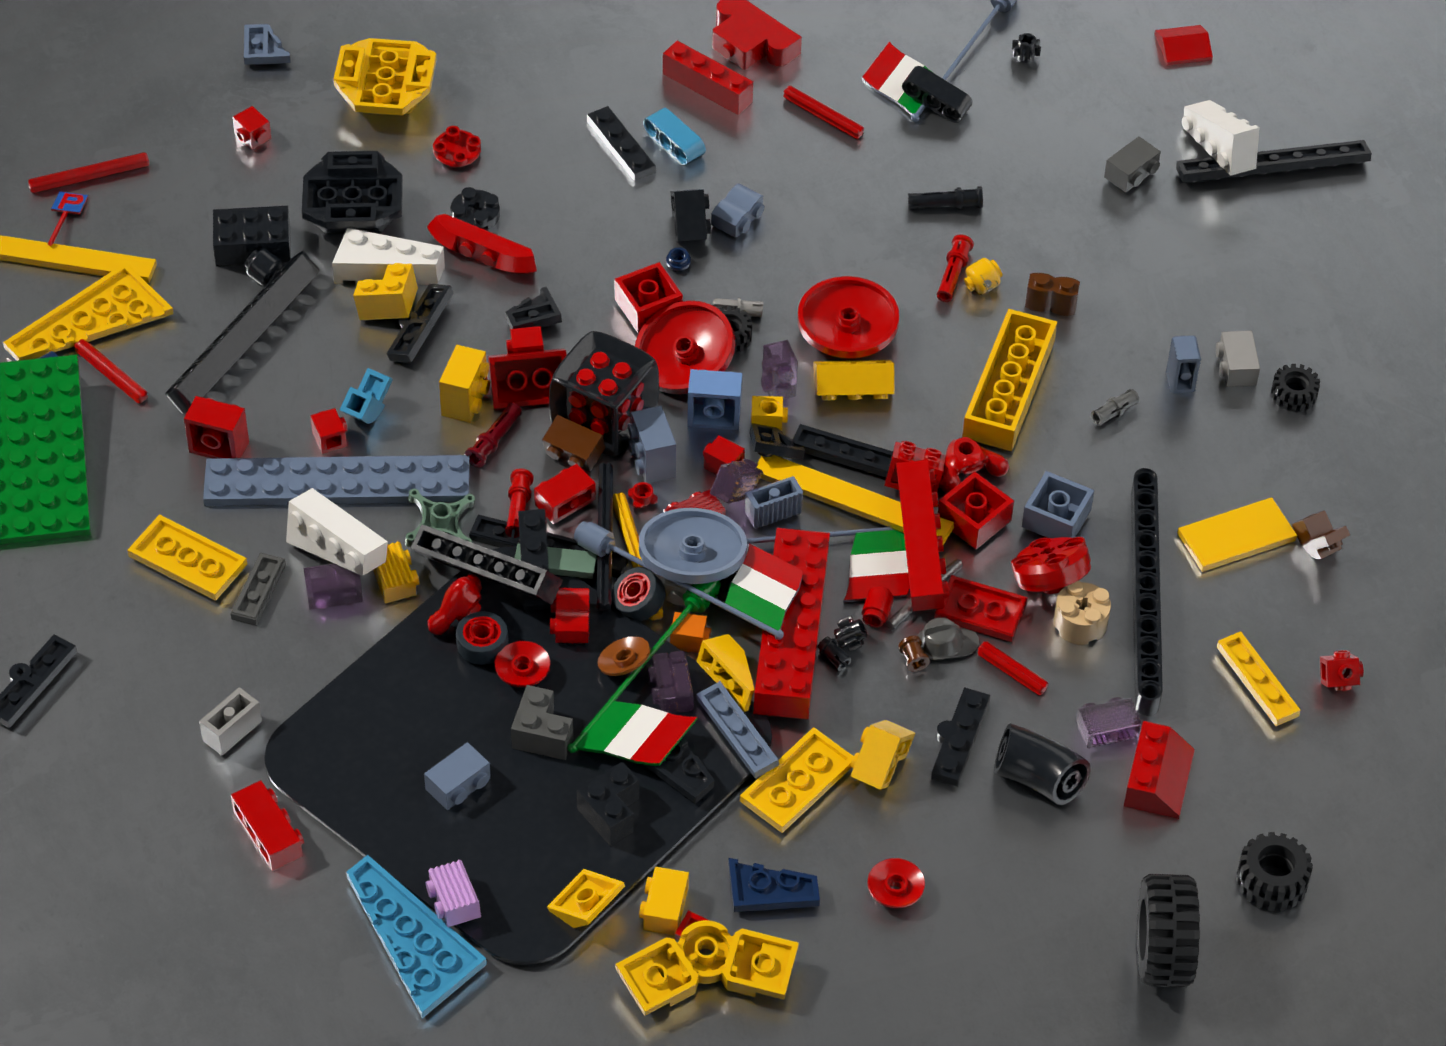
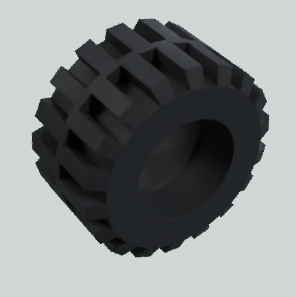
M1268 832V836H1264L1262 833L1257 835L1256 840L1252 838L1248 841L1247 846H1244L1239 861L1236 881L1237 885H1240L1239 891L1241 894H1247L1246 900L1250 903L1256 902V907L1262 909L1265 906L1268 907V911H1274L1275 908H1279L1280 911L1287 909V905L1292 908L1297 905L1298 901H1302L1304 898L1313 864L1311 863L1310 853H1306L1307 848L1303 844L1298 845V840L1294 837L1291 839L1286 838L1287 834L1283 833L1277 836L1275 832ZM1262 868H1278L1282 870L1286 875L1273 876L1265 872Z

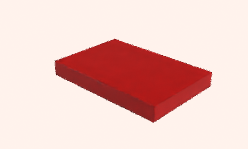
M951 575L948 581L949 597H944L945 608L936 609L934 619L947 618L962 628L1012 642L1026 608L1028 597Z

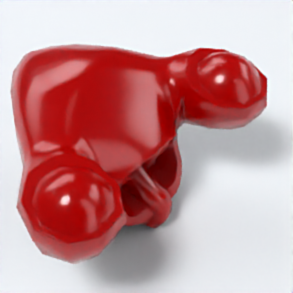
M968 437L954 439L949 443L946 451L944 470L939 488L948 493L961 483L959 474H970L982 469L983 466L991 475L997 477L1004 476L1010 469L1008 460L1000 454L979 446L977 442Z
M471 574L467 577L458 578L450 585L444 595L440 609L431 615L427 621L428 630L431 634L442 635L449 629L454 620L460 622L465 616L474 612H480L481 605L478 602L482 596L480 594L482 585L476 575Z

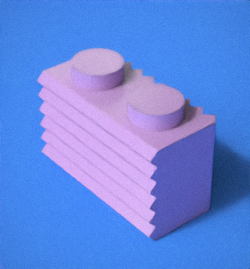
M458 859L457 862L453 861L451 864L447 863L446 865L436 866L434 869L430 868L428 870L430 881L425 882L427 892L430 898H436L437 902L434 903L438 919L444 918L447 927L481 917L479 900L462 860Z

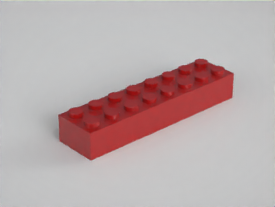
M785 528L776 529L773 556L803 570L800 588L785 613L781 627L784 633L783 638L777 640L775 635L763 630L754 692L753 714L809 719L830 533Z

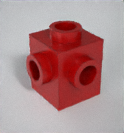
M1349 650L1334 651V655L1320 656L1321 684L1326 687H1335L1337 691L1352 690V686L1360 685V677L1364 675L1362 661H1359V657L1350 654Z

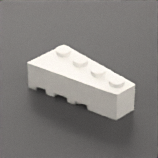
M1211 100L1184 107V117L1182 118L1184 130L1230 176L1256 169L1260 127L1256 125L1250 126L1249 121L1245 119H1237V115L1233 112L1226 113L1224 107Z
M347 228L332 262L334 284H343L344 280L355 281L356 284L358 281L365 279L383 280L387 265L395 263L412 264L417 285L438 284L445 268L444 247Z
M313 488L289 501L287 543L362 576L386 562L388 541Z

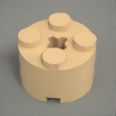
M1080 581L1064 587L1057 596L1054 614V626L1058 629L1059 635L1064 640L1077 645L1089 644V641L1095 639L1097 641L1105 635L1111 609L1109 592L1094 584Z

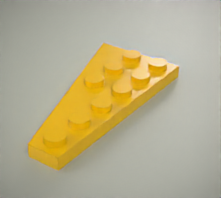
M125 262L4 341L3 344L4 348L17 361L37 359L51 351L58 352L74 347L75 343L79 342L80 339H85L89 342L173 315L174 312L173 308Z

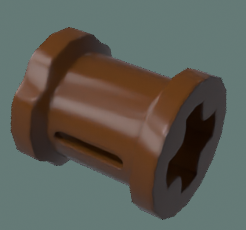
M919 636L906 637L898 644V649L900 653L904 654L907 660L906 665L910 672L923 670L930 663L928 655L924 654L921 647L922 640Z

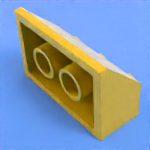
M890 360L813 361L815 394L821 396L822 400H837V395H847L848 400L863 399V395H873V399H888V394H894V363Z

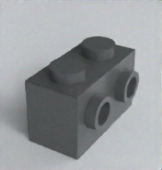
M1138 136L1106 160L1104 178L1124 192H1127L1134 186L1137 187L1150 174L1156 173L1160 167L1161 151Z

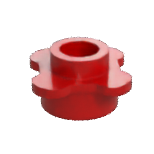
M639 482L628 490V496L633 499V506L640 509L648 504H656L658 501V496L653 494V487L649 483Z

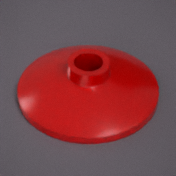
M517 641L506 645L497 654L495 669L499 678L511 686H533L547 676L550 670V658L546 650L540 645L529 641Z
M890 858L877 863L871 869L868 875L867 886L871 896L881 905L889 908H905L913 905L921 898L925 889V879L921 870L912 862L901 858Z

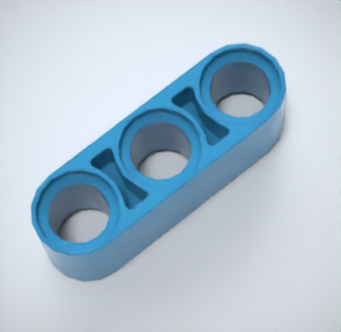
M663 108L643 120L646 132L681 164L686 165L706 153V147L702 139L669 109Z

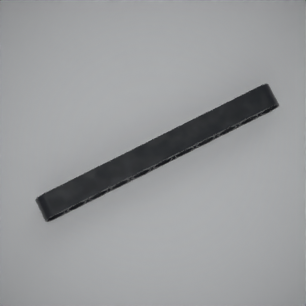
M1141 468L1134 474L1131 490L1135 708L1138 713L1144 716H1152L1159 711L1163 692L1158 477L1153 470Z

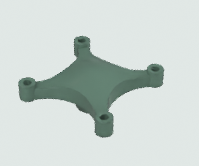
M417 489L409 491L408 500L419 507L422 521L414 531L406 534V546H412L421 524L472 542L470 538L462 533L458 519L466 508L474 507V495L467 494L463 499L454 503H436L423 497Z

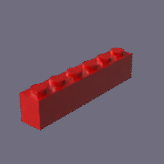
M928 459L896 463L912 611L945 608L944 597H949L948 582L942 581L941 575L946 574L945 558L939 559V552H944L942 536H937L936 530L941 529L940 513L934 514V507H939L937 491L932 492L931 485H936L935 470H929Z

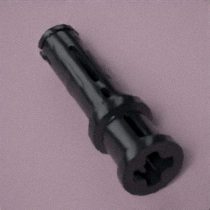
M977 186V189L963 190L961 187H957L954 191L908 193L909 209L955 206L958 209H962L964 206L983 208L982 186Z

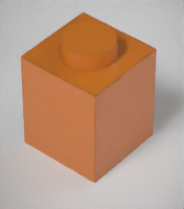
M681 612L674 613L672 624L680 616ZM688 614L670 635V643L681 651L699 654L702 641L711 637V628L707 627V616Z

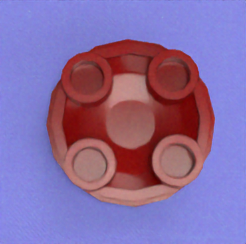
M457 126L447 127L446 132L440 134L433 143V154L436 159L444 165L451 167L469 165L481 153L480 138L470 132L460 130Z

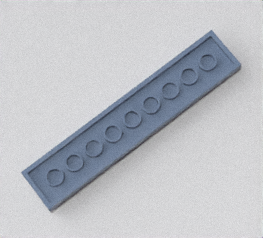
M469 456L206 459L203 502L204 506L289 505L290 500L311 488L334 504L411 503L408 500L411 489L419 490L423 497L436 503L457 502L469 494L470 461Z

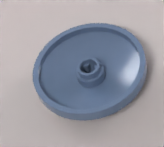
M680 508L663 512L650 519L644 525L639 535V554L643 563L655 574L680 583L703 584L724 579L742 566L747 553V538L743 529L731 518L707 509Z

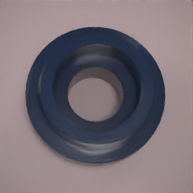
M673 248L666 257V264L672 270H685L691 264V257L684 248Z

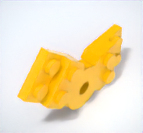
M703 920L686 927L678 942L675 939L666 937L616 963L615 969L644 1016L667 1004L671 1007L694 995L698 983L710 984L720 980L726 990L752 997L759 993L784 1000L799 943L743 928L731 936L728 933V929L722 924ZM709 949L713 953L711 955H703L699 951Z

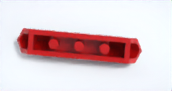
M447 214L436 215L427 225L431 235L440 244L466 257L473 258L485 265L509 273L530 274L537 272L531 248Z

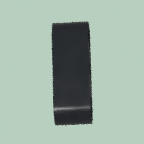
M915 66L902 83V89L908 96L954 123L960 122L972 106V99L967 93L922 66Z

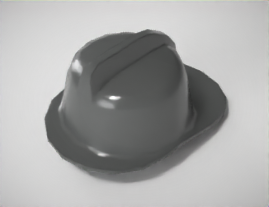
M947 618L930 620L917 635L922 640L921 647L924 654L928 655L929 660L968 656L974 653L979 646V637L975 631L962 628Z

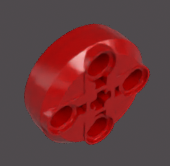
M1083 537L1040 538L1032 541L1028 547L1023 549L1011 561L1015 580L1021 589L1031 592H1043L1045 594L1059 593L1064 587L1085 577L1091 570V558L1085 538Z

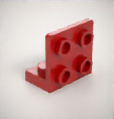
M909 441L895 442L884 486L899 490L896 463L928 459L929 470H935L936 485H931L932 492L938 491L944 470L945 455L935 448H927L926 450L918 448L916 444Z

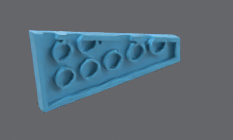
M369 855L365 856L346 872L350 885L422 1019L487 965L486 958L451 927H447L442 919H438V916Z

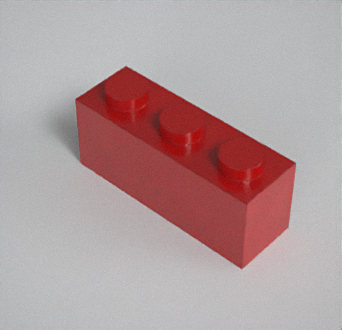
M262 780L231 794L234 813L272 871L303 857L301 845L304 844L302 834L297 828L293 830L290 825V817L285 808L280 809L278 807V800L272 788L267 789Z

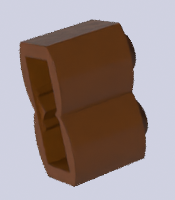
M1030 273L1025 307L1038 312L1051 311L1062 316L1075 315L1080 281L1070 277L1055 278L1046 273Z

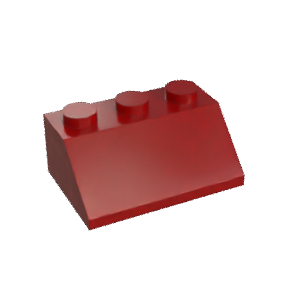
M553 349L488 356L494 409L506 408L509 403H515L518 406L549 404L550 383L557 367L567 356L566 350Z
M1143 721L1127 786L1124 807L1179 819L1195 749L1171 727Z

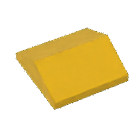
M583 869L547 908L552 914L573 928L589 925L625 887V884L622 881Z

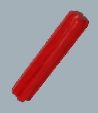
M984 641L979 646V656L1036 694L1042 695L1047 690L1049 683L989 642Z

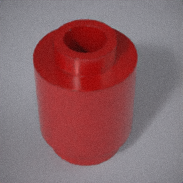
M878 586L868 591L862 609V620L866 625L878 628L888 620L894 602V595L889 589Z

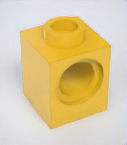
M752 396L751 424L777 427L782 431V423L788 422V407H783V397Z

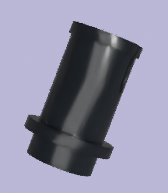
M827 636L819 642L817 646L819 654L821 656L825 655L836 666L838 671L846 668L842 662L850 664L851 658L837 645L835 638Z

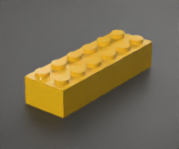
M1008 309L964 417L962 437H968L975 442L1008 451L1013 450L1054 345L1057 321Z

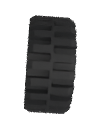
M1148 874L1141 881L1137 914V962L1140 980L1147 986L1188 987L1194 983L1196 978L1200 939L1199 899L1197 883L1189 875Z

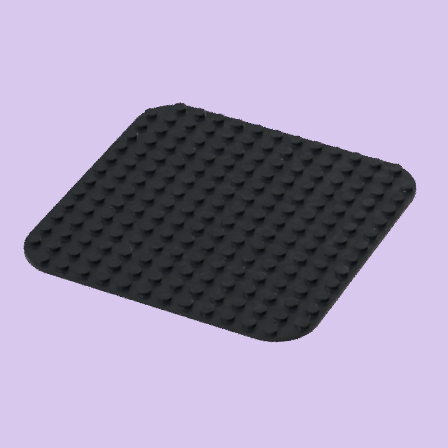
M517 546L501 547L493 550L515 558ZM460 571L273 732L265 749V767L269 779L281 793L362 856L369 855L434 912H436L434 903L437 901L435 897H429L425 883L430 881L428 870L430 868L434 869L436 866L446 865L447 863L451 864L453 861L457 862L458 859L462 860L479 900L481 917L454 925V927L499 960L519 965L539 964L552 960L567 951L752 774L697 700L699 692L716 684V682L694 659L667 640L616 701L644 705L674 715L698 717V720L684 735V738L687 740L688 747L693 754L698 756L714 779V787L696 804L642 764L633 763L604 753L577 750L575 753L568 752L566 760L512 749L511 727L526 687H515L502 681L496 673L495 662L479 665L463 659L458 652L456 643V629L459 623L457 620H454L449 629L442 635H433L428 630L427 621L431 615L440 609L444 595L450 585L458 578L470 575ZM555 575L563 580L560 588H589L590 591L589 642L556 643L555 634H550V618H556V613H551V609L524 611L523 594L479 578L482 585L480 592L482 596L478 602L481 605L480 612H491L503 619L507 625L508 643L529 641L540 645L548 653L550 670L541 682L533 686L554 691L553 714L573 719L572 743L632 673L629 672L619 676H610L602 673L598 667V658L602 651L619 639L633 636L644 638L649 643L651 650L661 638L660 635L639 620L622 614L615 608L613 602L609 611H599L597 609V591L578 577ZM751 700L749 710L744 712V714L771 748L772 731L766 715L753 714L754 702ZM468 742L490 763V779L484 787L470 793L462 803L455 804L447 810L425 789L424 773ZM623 762L639 779V800L628 806L634 813V833L610 847L578 811L577 789ZM583 869L624 882L625 887L589 925L573 928L552 914L547 908Z

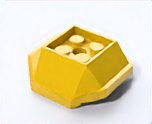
M368 38L352 45H342L333 79L334 87L355 112L402 116L410 114L417 104L430 94L437 61L436 52L428 50L415 41Z

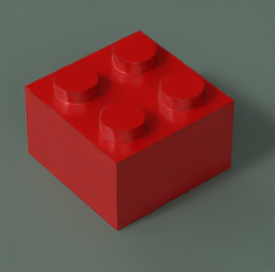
M660 262L614 279L615 301L637 333L640 332L643 325L656 312L668 305L683 301L682 293Z
M195 396L184 417L189 453L212 459L241 458L249 444L245 408L215 401L211 398Z
M973 472L939 500L938 513H940L941 518L954 522L953 533L973 548L978 549L1012 521L1014 500L978 473Z

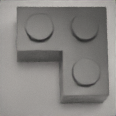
M530 685L526 686L511 727L512 749L566 760L569 752L567 745L569 743L572 744L573 719L553 714L554 691Z

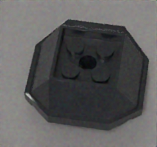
M378 151L327 152L321 158V162L312 167L303 176L302 219L315 224L326 234H345L347 228L381 233L393 220L402 217L403 176Z

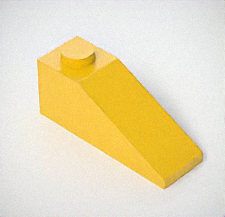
M729 634L703 640L696 662L716 683L721 681L743 712L748 711L755 689L744 649Z

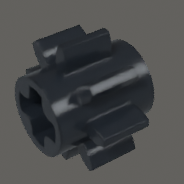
M1030 33L1020 34L1018 40L1012 41L1013 57H1017L1019 61L1024 63L1033 62L1034 55L1040 56L1041 53L1040 39H1036Z
M851 615L839 620L840 622L837 623L839 628L834 629V635L841 648L848 646L850 652L862 647L864 644L863 639L868 636L863 622L860 619L853 621Z

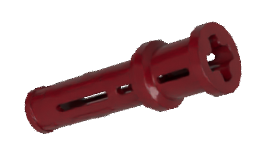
M509 403L486 432L479 434L474 446L465 451V455L469 456L471 465L481 468L485 465L486 458L490 453H495L498 449L499 440L522 415L520 406L515 403Z

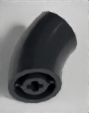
M1012 723L1007 725L1003 733L994 764V773L996 775L1027 786L1059 805L1071 802L1080 794L1091 772L1090 763L1076 752L1046 736Z

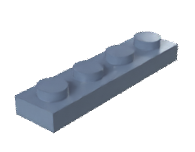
M721 681L697 694L698 702L755 779L779 766V760Z

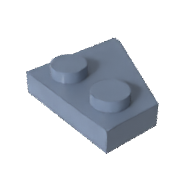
M269 24L244 25L245 65L291 63L290 53L283 49L282 42L274 35Z

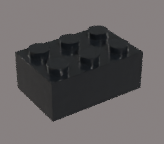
M288 205L213 209V250L216 266L245 265L246 260L253 251H260L262 249L271 252L281 259L282 263H287L291 259V231Z

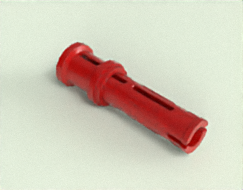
M959 234L954 236L952 239L953 247L947 253L946 260L948 264L936 294L937 298L943 302L952 300L961 270L968 264V253L974 247L973 240L966 235Z
M522 468L512 471L510 475L512 486L508 489L510 508L505 533L511 537L512 530H515L514 538L520 537L518 511H525L526 503L531 499L532 495L530 486L534 481L532 472Z

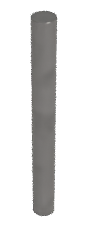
M956 558L946 567V574L941 575L942 581L949 580L951 575H954L963 567L961 560ZM911 600L886 621L888 628L894 630L913 612Z

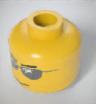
M982 258L966 268L967 277L964 278V282L971 292L975 290L978 294L983 295L1000 285V278L1003 274L995 260L992 259L990 261L987 258Z

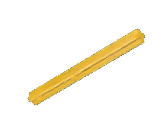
M623 492L614 493L613 508L629 554L641 559L639 554V535L626 495ZM631 561L633 568L642 567L641 565ZM662 607L655 615H653L649 619H651L652 621L656 619H662Z

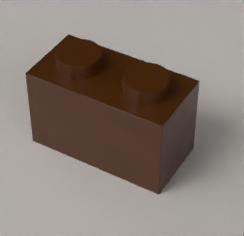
M559 415L556 416L542 439L545 452L551 458L556 460L561 458L571 466L577 463L581 468L591 472L606 448L601 434Z

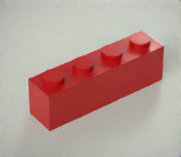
M678 40L663 52V75L736 115H740L753 102L752 80Z

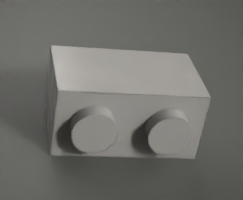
M1252 331L1222 332L1220 342H1216V356L1221 358L1219 366L1220 376L1225 378L1226 387L1257 386L1260 365Z
M239 687L199 721L202 741L220 755H224L262 722L259 701Z

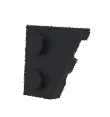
M547 287L541 288L540 295L533 300L527 297L519 305L505 312L506 320L511 329L537 326L548 327L562 322L561 313Z
M751 424L749 433L754 452L764 457L776 455L803 460L805 449L803 447H793L794 440L784 435L777 427Z

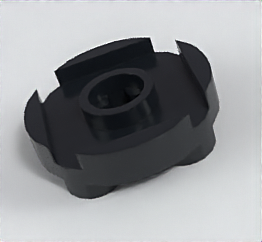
M472 187L464 188L461 194L453 199L450 206L452 217L479 228L488 226L489 229L500 218L498 197L495 194L483 190H475ZM472 209H479L475 213L471 212Z

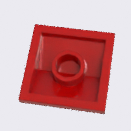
M1201 25L1155 30V36L1167 66L1211 61L1213 59L1209 34Z

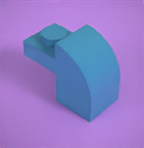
M367 368L358 390L353 387L349 388L340 411L368 424L374 422L385 407L383 400L393 379Z

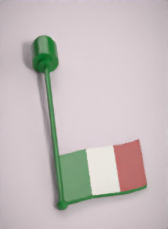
M718 580L710 583L691 584V586L716 598L720 592L721 583ZM686 590L683 594L685 610L650 650L647 660L628 676L572 744L569 743L567 745L569 752L575 753L577 750L604 753L637 764L660 766L698 720V717L674 715L644 705L617 702L616 699L690 611L703 613L711 604L710 601Z

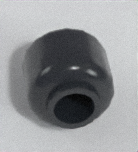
M266 249L255 250L245 262V267H247L246 274L265 287L282 269V261Z

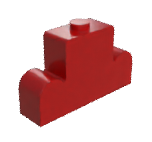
M720 0L717 3L716 27L713 28L712 48L740 68L746 70L765 56H767V60L771 65L785 66L801 55L802 37L749 1Z

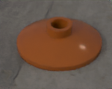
M636 636L622 638L613 642L602 651L598 658L600 671L610 676L624 675L634 671L649 657V643L644 638Z

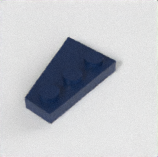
M728 858L734 912L820 906L817 876L786 869L781 871L766 869L762 864L754 863L752 866L738 863V859Z

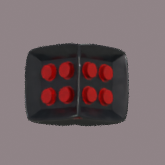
M598 331L587 333L562 360L552 377L549 388L551 422L553 423L556 416L559 415L595 431L603 436L606 445L603 454L610 456L620 455L628 448V441L631 440L628 432V424L631 423V412L657 406L659 398V369L656 360L645 351L606 333Z

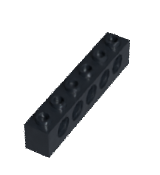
M421 524L411 546L412 550L430 560L470 575L474 574L478 578L552 605L563 581L548 570Z

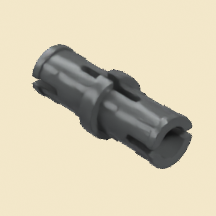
M1129 389L1118 397H1111L1106 401L1105 405L1091 412L1092 421L1096 425L1101 426L1113 417H1120L1126 409L1139 403L1137 392Z

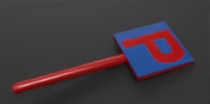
M59 191L51 211L63 213L48 242L49 246L53 245L67 214L80 215L88 195Z

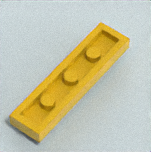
M1241 631L1217 642V649L1275 726L1299 717L1300 708Z

